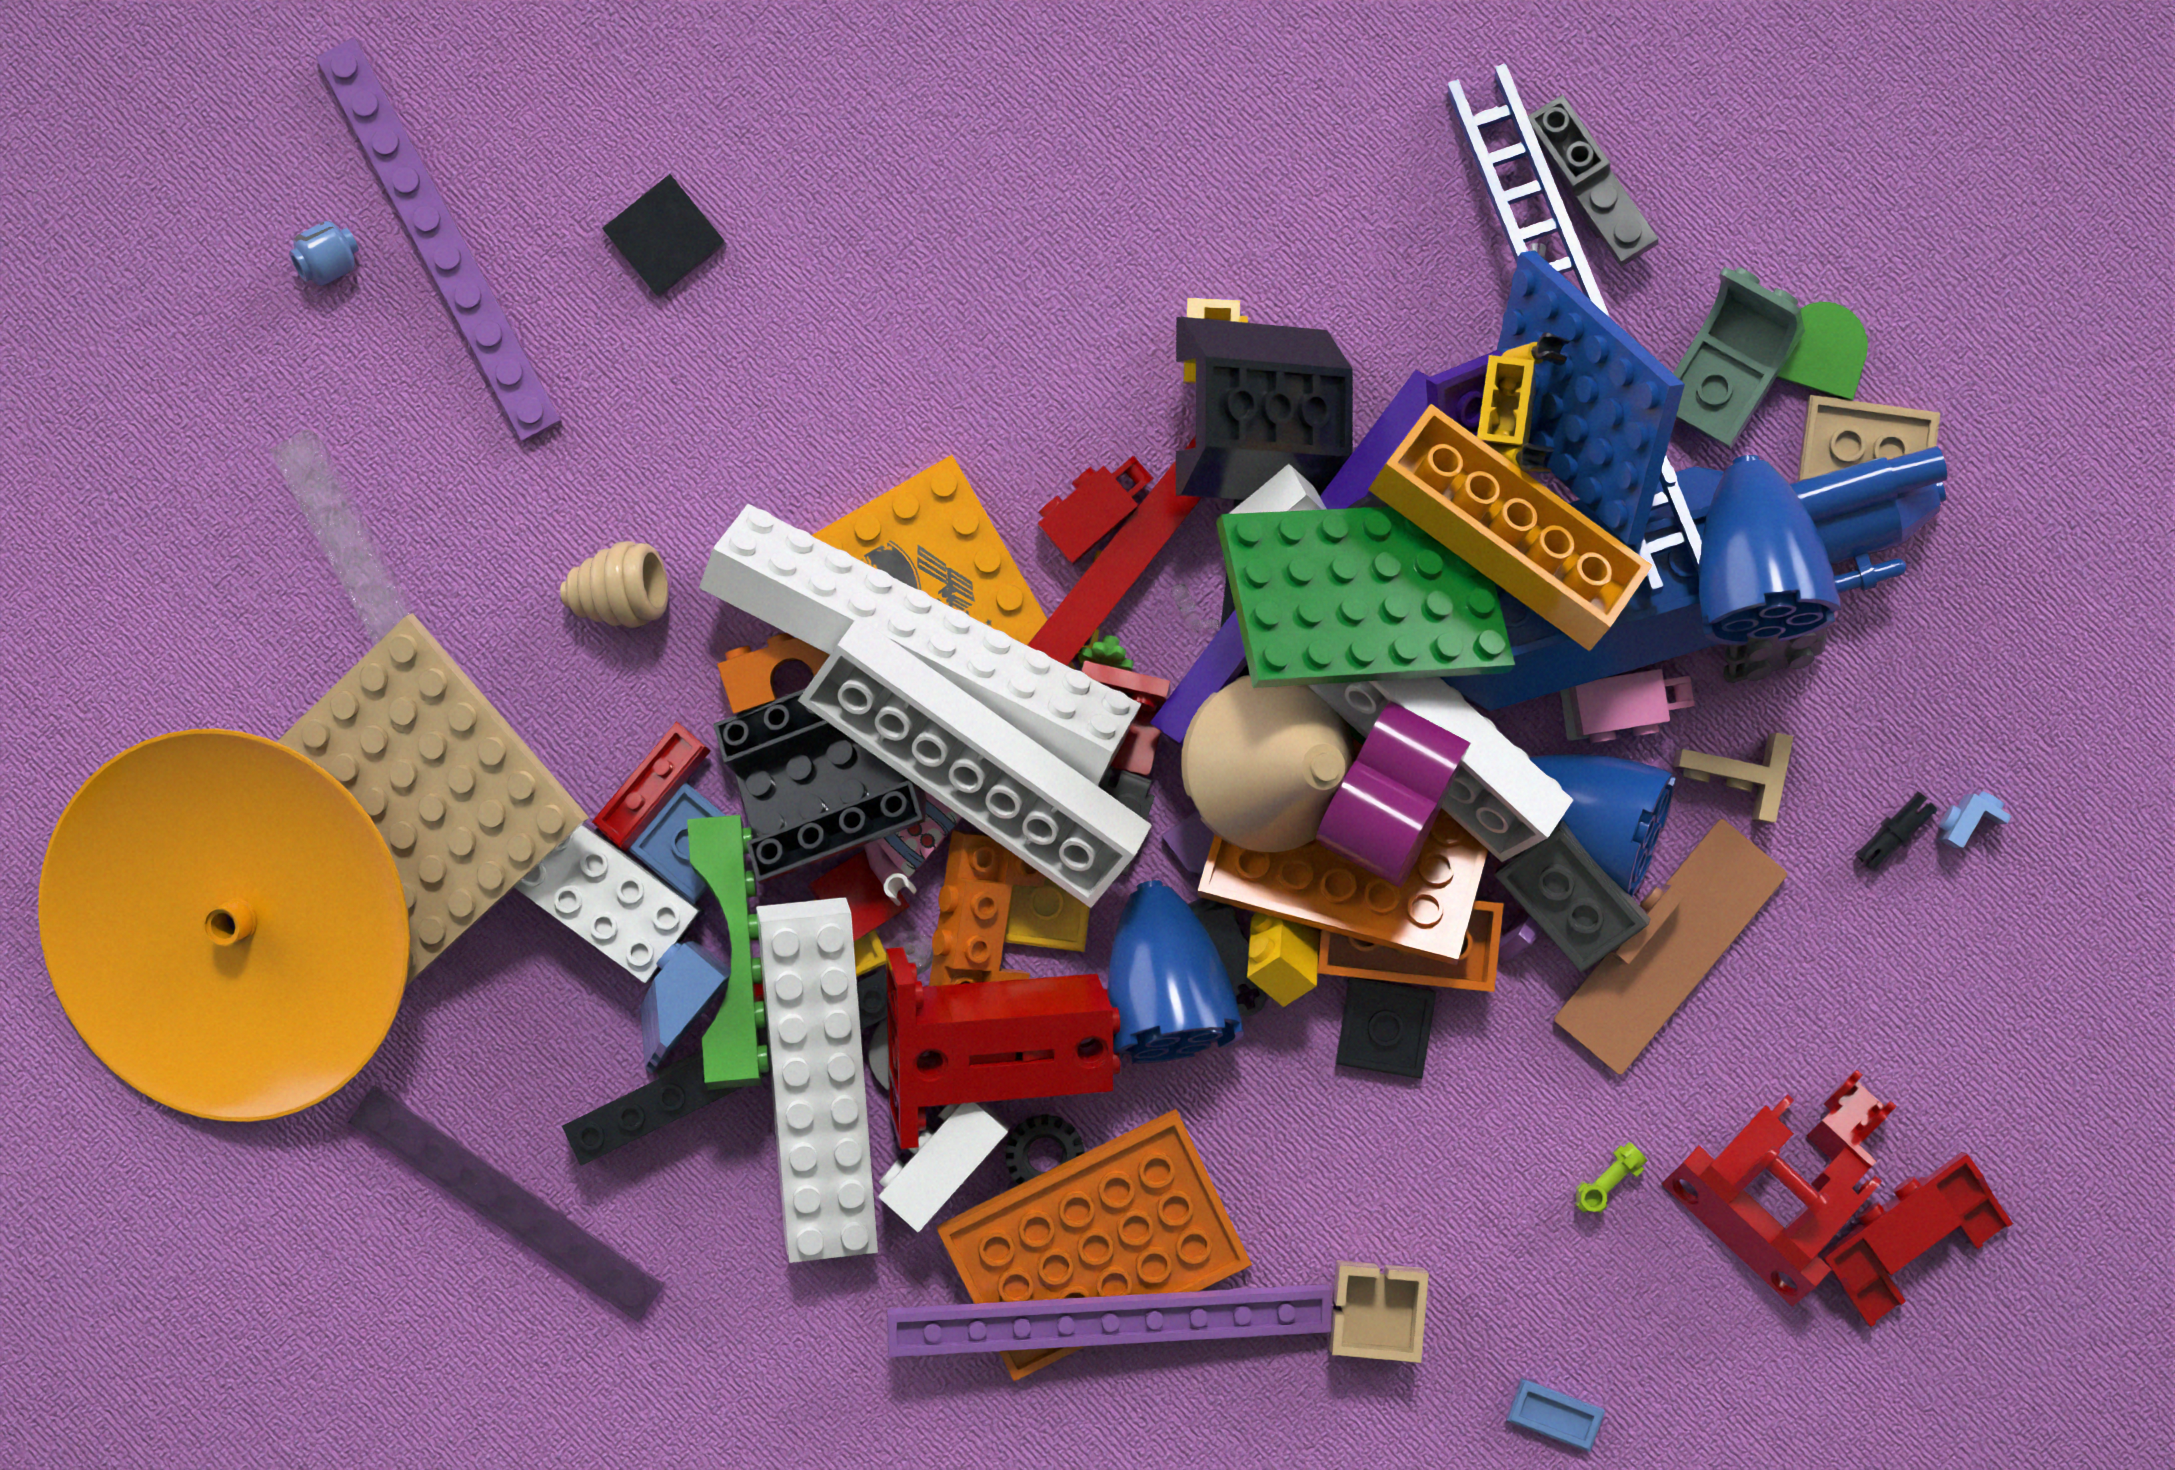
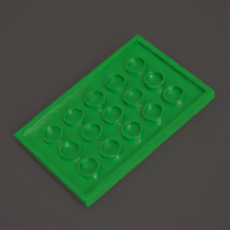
M1392 507L1221 514L1216 522L1253 688L1509 673L1515 666L1494 581Z

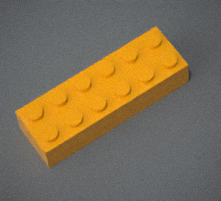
M1432 404L1429 405L1368 488L1374 495L1588 651L1595 646L1612 626L1653 566Z

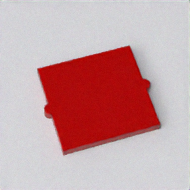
M865 849L807 886L816 900L846 897L852 917L853 942H856L910 907L900 891L897 892V899L901 902L900 906H897L885 894L883 884L869 866Z

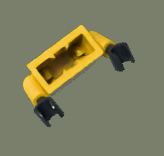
M1548 332L1543 333L1538 342L1509 349L1502 356L1489 355L1477 435L1480 440L1520 469L1544 474L1551 472V468L1545 467L1544 461L1546 454L1553 452L1554 449L1550 446L1529 444L1536 395L1535 365L1542 363L1543 360L1559 366L1563 365L1567 360V356L1560 354L1563 346L1570 342L1568 339Z

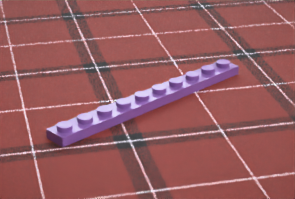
M352 37L317 56L316 59L521 441L526 442L562 422L559 414L357 39Z
M1328 1284L887 1309L889 1357L1331 1332V1289Z

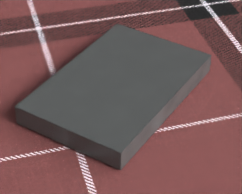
M1564 820L1556 825L1547 839L1516 854L1500 866L1494 874L1581 973L1647 927L1651 920L1635 900L1592 859L1575 838Z

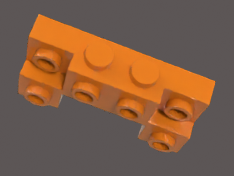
M952 830L944 886L940 889L938 896L940 914L938 927L932 937L934 953L929 986L1029 979L1030 973L1023 970L1000 968L1012 885L1043 887L1045 875L985 833Z

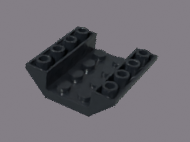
M1182 316L1176 317V362L1196 364V448L1176 451V496L1246 500L1286 465L1290 464L1314 486L1320 497L1353 453V369L1328 330Z
M806 688L713 724L723 761L736 774L749 824L752 827L754 839L746 843L759 884L921 824L926 819L925 790L800 703L798 699Z

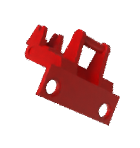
M1857 1069L1823 1103L1830 1112L1806 1135L1831 1159L1828 1165L1810 1183L1811 1185L1778 1156L1781 1152L1779 1149L1794 1134L1778 1119L1794 1101L1789 1094L1772 1110L1765 1105L1715 1159L1698 1145L1661 1183L1792 1307L1810 1293L1831 1271V1268L1817 1254L1882 1182L1874 1175L1857 1190L1858 1193L1852 1189L1877 1162L1860 1144L1897 1106L1891 1100L1884 1105L1865 1089L1858 1081L1863 1074ZM1765 1168L1805 1204L1785 1228L1744 1190ZM1680 1179L1688 1181L1693 1185L1698 1196L1688 1193L1682 1187ZM1779 1272L1791 1277L1796 1283L1797 1289L1786 1285L1781 1280Z

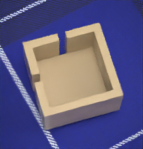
M1336 1260L1333 1301L1336 1306H1341V1309H1332L1329 1339L1331 1354L1421 1363L1429 1273L1425 1268L1385 1265L1384 1273H1380V1268L1374 1263Z

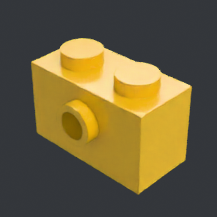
M1256 912L1251 917L1247 978L1283 1007L1317 986L1319 929Z

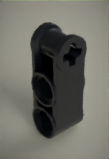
M1205 898L1188 903L1215 944L1228 972L1235 996L1239 994L1238 986L1241 984H1245L1248 989L1256 988L1258 991V996L1253 998L1254 1006L1247 1009L1243 1003L1238 1004L1240 1015H1255L1264 1007L1267 996L1261 988L1247 978L1249 945L1242 930L1238 927L1239 922L1232 905Z

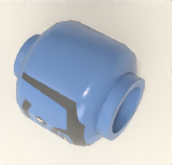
M324 221L298 234L293 240L294 249L289 251V255L303 281L311 280L318 286H324L350 273L354 269L355 260L353 254L358 252L359 248L348 228L340 230L331 221Z

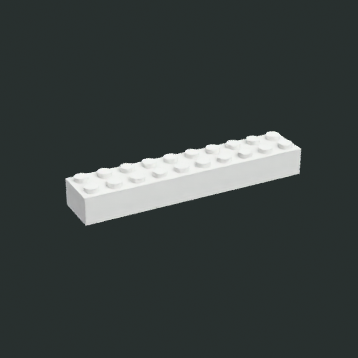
M747 504L712 549L699 586L700 589L829 655L859 616L1097 786L1124 743L1141 706V703L1127 697L1124 693L1097 682L1085 673L1074 670L1048 657L1044 652L1035 650L1009 637L1006 633L983 624L965 612L956 610L930 597L926 592L915 589L891 577L885 571L875 569L852 557L847 552L836 549L814 538L808 532L797 529L773 517L767 511L757 509L750 504Z

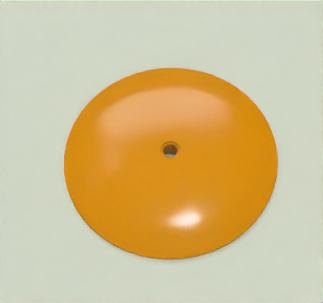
M219 728L182 730L150 738L122 751L104 763L83 783L61 814L49 840L42 864L39 884L38 919L45 963L54 990L65 1013L95 1055L116 1075L141 1093L175 1110L201 1118L238 1122L274 1119L296 1113L317 1104L341 1089L363 1069L386 1038L399 1010L409 968L410 929L403 886L390 851L367 812L339 781L304 755L265 737ZM227 915L233 919L235 930L229 926Z

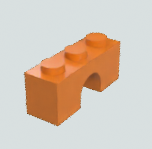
M782 633L766 639L768 647L752 652L750 645L724 653L726 661L717 663L732 712L737 715L778 699L774 689V676L783 664L790 661L804 662L811 668L815 677L830 655L798 638H793L788 633Z

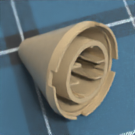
M1250 675L1237 678L1235 682L1227 685L1218 693L1213 692L1193 716L1182 748V778L1186 794L1192 797L1197 810L1202 816L1200 820L1215 835L1243 849L1259 852H1281L1300 847L1316 838L1317 831L1328 806L1344 777L1355 762V749L1346 720L1308 685L1253 688Z

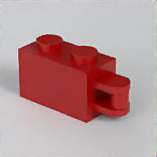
M1135 456L1129 458L1112 474L1104 465L1097 472L1092 467H1089L1072 482L1076 489L1064 500L1057 495L1038 512L1043 518L1037 523V526L1070 565L1073 566L1133 514L1138 508V504L1133 498L1148 486L1154 478ZM1125 473L1136 484L1128 492L1117 481Z

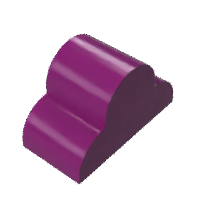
M1390 700L1371 729L1356 761L1337 789L1321 821L1316 839L1321 842L1320 845L1401 888L1411 874L1471 742Z

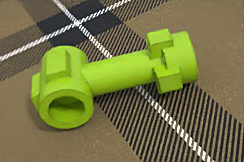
M1628 1142L1624 1147L1619 1145L1612 1152L1617 1160L1594 1183L1582 1181L1575 1188V1205L1581 1212L1601 1213L1608 1207L1606 1204L1607 1194L1629 1172L1637 1177L1644 1170L1642 1166L1648 1160L1631 1142Z

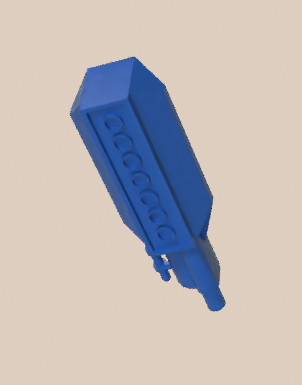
M1938 446L1889 460L1886 457H1880L1798 482L1789 483L1815 523L1826 548L1831 566L1853 559L1855 561L1854 571L1835 576L1838 594L1859 587L1862 591L1872 589L1877 586V582L1905 573L1906 563L1902 559L1897 558L1871 565L1869 555L1900 546L1939 513L1940 502L1946 501V492L1942 481L1947 480L1948 473L1945 459ZM1694 466L1677 471L1675 474L1679 488L1702 541L1709 507L1724 471ZM1660 480L1658 481L1655 494L1664 492ZM1581 500L1568 503L1632 550L1630 544L1627 545ZM1667 505L1650 511L1644 539L1648 543L1680 532L1671 507ZM1683 545L1652 556L1663 584L1662 593L1651 597L1643 579L1612 626L1590 651L1495 583L1515 666L1509 673L1440 678L1447 685L1458 690L1466 702L1488 712L1722 643L1711 641L1704 635L1699 599V576L1687 546Z

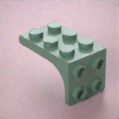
M1723 267L1719 274L1720 289L1715 303L1702 328L1673 372L1685 384L1676 420L1730 450L1805 332L1801 309L1796 306L1798 300L1782 289L1775 288L1774 292H1771L1758 284L1760 282L1759 278L1741 267H1737L1735 271Z

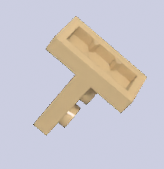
M1781 733L1769 734L1762 765L1679 749L1675 752L1673 767L1684 770L1683 778L1709 783L1710 775L1726 778V787L1752 792L1753 784L1758 785L1751 820L1776 823L1794 736Z

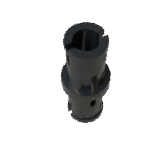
M1917 791L1892 819L1886 817L1880 823L1882 828L1860 850H1857L1855 855L1863 862L1877 851V854L1865 865L1872 872L1876 873L1900 846L1907 847L1912 842L1910 836L1938 811L1937 808L1930 802L1916 814L1915 811L1928 799Z

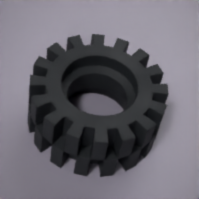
M1049 1114L1031 1116L1021 1124L1019 1123L1010 1135L1005 1151L1006 1166L1013 1181L1020 1185L1045 1173L1032 1167L1028 1160V1149L1039 1138H1051L1060 1145L1063 1157L1059 1165L1084 1154L1085 1149L1082 1138L1071 1123L1057 1115L1051 1116Z

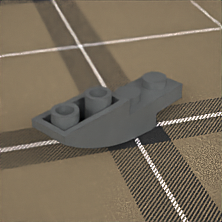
M1563 94L1527 116L1538 144L1558 180L1594 236L1602 239L1620 267H1623L1658 245L1659 238L1610 169V161Z

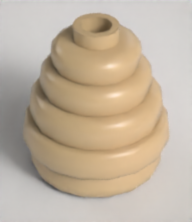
M624 541L613 544L611 548L598 551L593 558L584 560L581 566L573 567L567 574L566 581L561 584L560 594L565 607H570L573 613L580 618L589 617L595 622L605 621L610 626L624 625L627 628H635L646 625L648 621L657 620L663 615L668 603V580L663 561L655 548L648 543L636 544L633 541Z

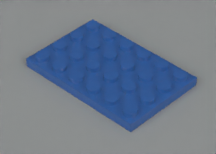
M1535 250L1520 252L1516 271L1512 277V287L1507 308L1503 315V325L1497 350L1504 353L1509 349L1538 342L1541 335L1545 332L1570 340L1568 344L1563 346L1560 354L1567 356V360L1563 365L1559 366L1545 360L1535 365L1536 395L1529 444L1552 447L1554 451L1548 452L1545 456V466L1551 468V472L1627 545L1641 543L1685 384Z

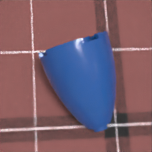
M1744 455L1735 458L1732 461L1733 465L1725 469L1714 492L1701 542L1699 599L1705 637L1717 643L1745 645L1748 643L1747 636L1756 639L1778 636L1779 641H1784L1816 632L1835 622L1834 612L1841 610V604L1834 572L1826 548L1811 516L1786 479L1769 462L1760 460L1757 455Z
M1552 754L1529 757L1530 761L1547 776L1555 779L1560 784L1562 790L1573 799L1558 823L1564 820L1575 838L1600 868L1633 897L1652 861L1651 853L1656 845L1660 830L1664 828L1676 783V778L1672 777L1673 773L1641 762L1611 756Z
M1160 880L1146 881L1136 886L1137 891L1129 895L1120 916L1113 940L1108 969L1107 997L1112 1007H1118L1120 1014V1031L1117 1034H1113L1114 1053H1119L1120 1059L1123 1058V1054L1131 1055L1132 1064L1159 1063L1195 1057V1052L1210 1048L1211 1043L1214 1042L1218 1043V1048H1225L1238 1042L1243 1038L1244 1030L1236 996L1225 965L1205 927L1190 906L1172 887L1163 886V882Z

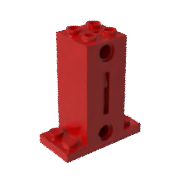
M886 948L889 1111L901 1149L919 1148L918 1131L926 1130L925 1106L1113 1091V1075L1120 1074V1055L1113 1051V1034H1117L1120 1031V1014L1118 1007L1111 1006L1107 997V989L1103 988L1097 973L923 987L922 982L917 981L915 962L908 963L904 948Z

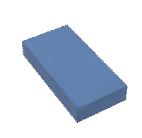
M1521 1377L1506 1420L1590 1452L1605 1410Z

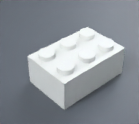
M983 1102L946 1105L938 1115L944 1120L938 1128L933 1131L927 1126L926 1130H923L918 1136L919 1148H909L913 1156L905 1164L898 1159L879 1181L884 1188L878 1197L917 1232L925 1226L1008 1133L1009 1125Z

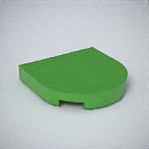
M1832 302L1808 304L1801 308L1805 332L1776 379L1839 399L1852 401L1867 356L1868 341L1865 329L1857 316L1842 305Z

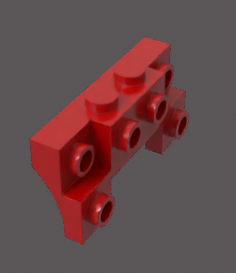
M1960 1152L1926 1178L1922 1176L1917 1180L1915 1176H1912L1901 1182L1893 1189L1896 1196L1882 1206L1879 1202H1876L1864 1209L1857 1216L1860 1222L1851 1228L1853 1231L1819 1255L1831 1268L1830 1272L1843 1288L1842 1291L1869 1327L1876 1324L1875 1321L1897 1305L1907 1302L1889 1275L1896 1273L1957 1227L1961 1229L1972 1246L1979 1249L1983 1246L1982 1243L2004 1227L2014 1224L1992 1193L1983 1174L1967 1153Z

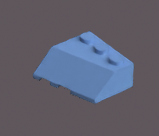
M697 940L686 943L682 941L680 943L677 942L667 949L656 963L662 970L654 978L640 1005L645 1069L653 1074L729 982L731 968Z

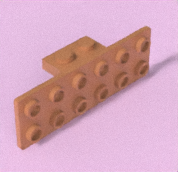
M1717 820L1660 889L1655 886L1641 901L1639 906L1651 918L1649 925L1602 958L1556 1013L1554 1021L1614 1072L1623 1074L1787 877V872L1726 820Z

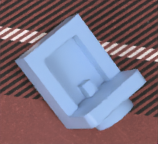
M1981 791L1979 796L1976 794H1964L1959 805H1951L1944 814L1939 824L1943 832L1938 840L1952 848H1963L1982 815L1997 824H2008L2012 816L2002 810L2005 804L2001 800L1987 792Z

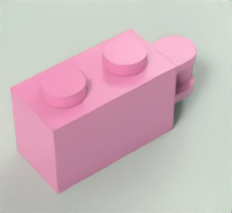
M1662 669L1602 678L1569 688L1577 737L1589 735L1590 743L1616 739V730L1632 728L1633 736L1660 732L1658 724L1670 721V710L1695 706L1691 677L1684 676L1663 680ZM1674 686L1675 703H1667L1665 687Z

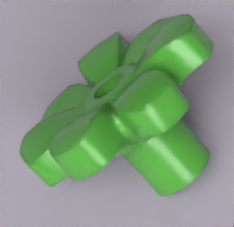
M1112 635L1104 636L1102 643L1094 642L1092 649L1082 647L1078 655L1081 668L1084 661H1089L1132 672L1134 662L1125 658L1126 650L1119 646V639Z

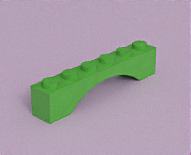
M741 815L687 819L690 864L694 873L709 887L722 907L728 922L732 945L731 974L726 995L715 1020L702 1037L705 1084L708 1090L762 1085L761 1073L769 1072V1055L767 1045L759 1046L758 1028H766L764 1001L756 1002L755 985L763 984L761 957L753 958L752 941L759 940L757 914H750L749 897H757L756 876L754 870L747 871L746 854H749L746 842L753 839L752 827L744 828Z

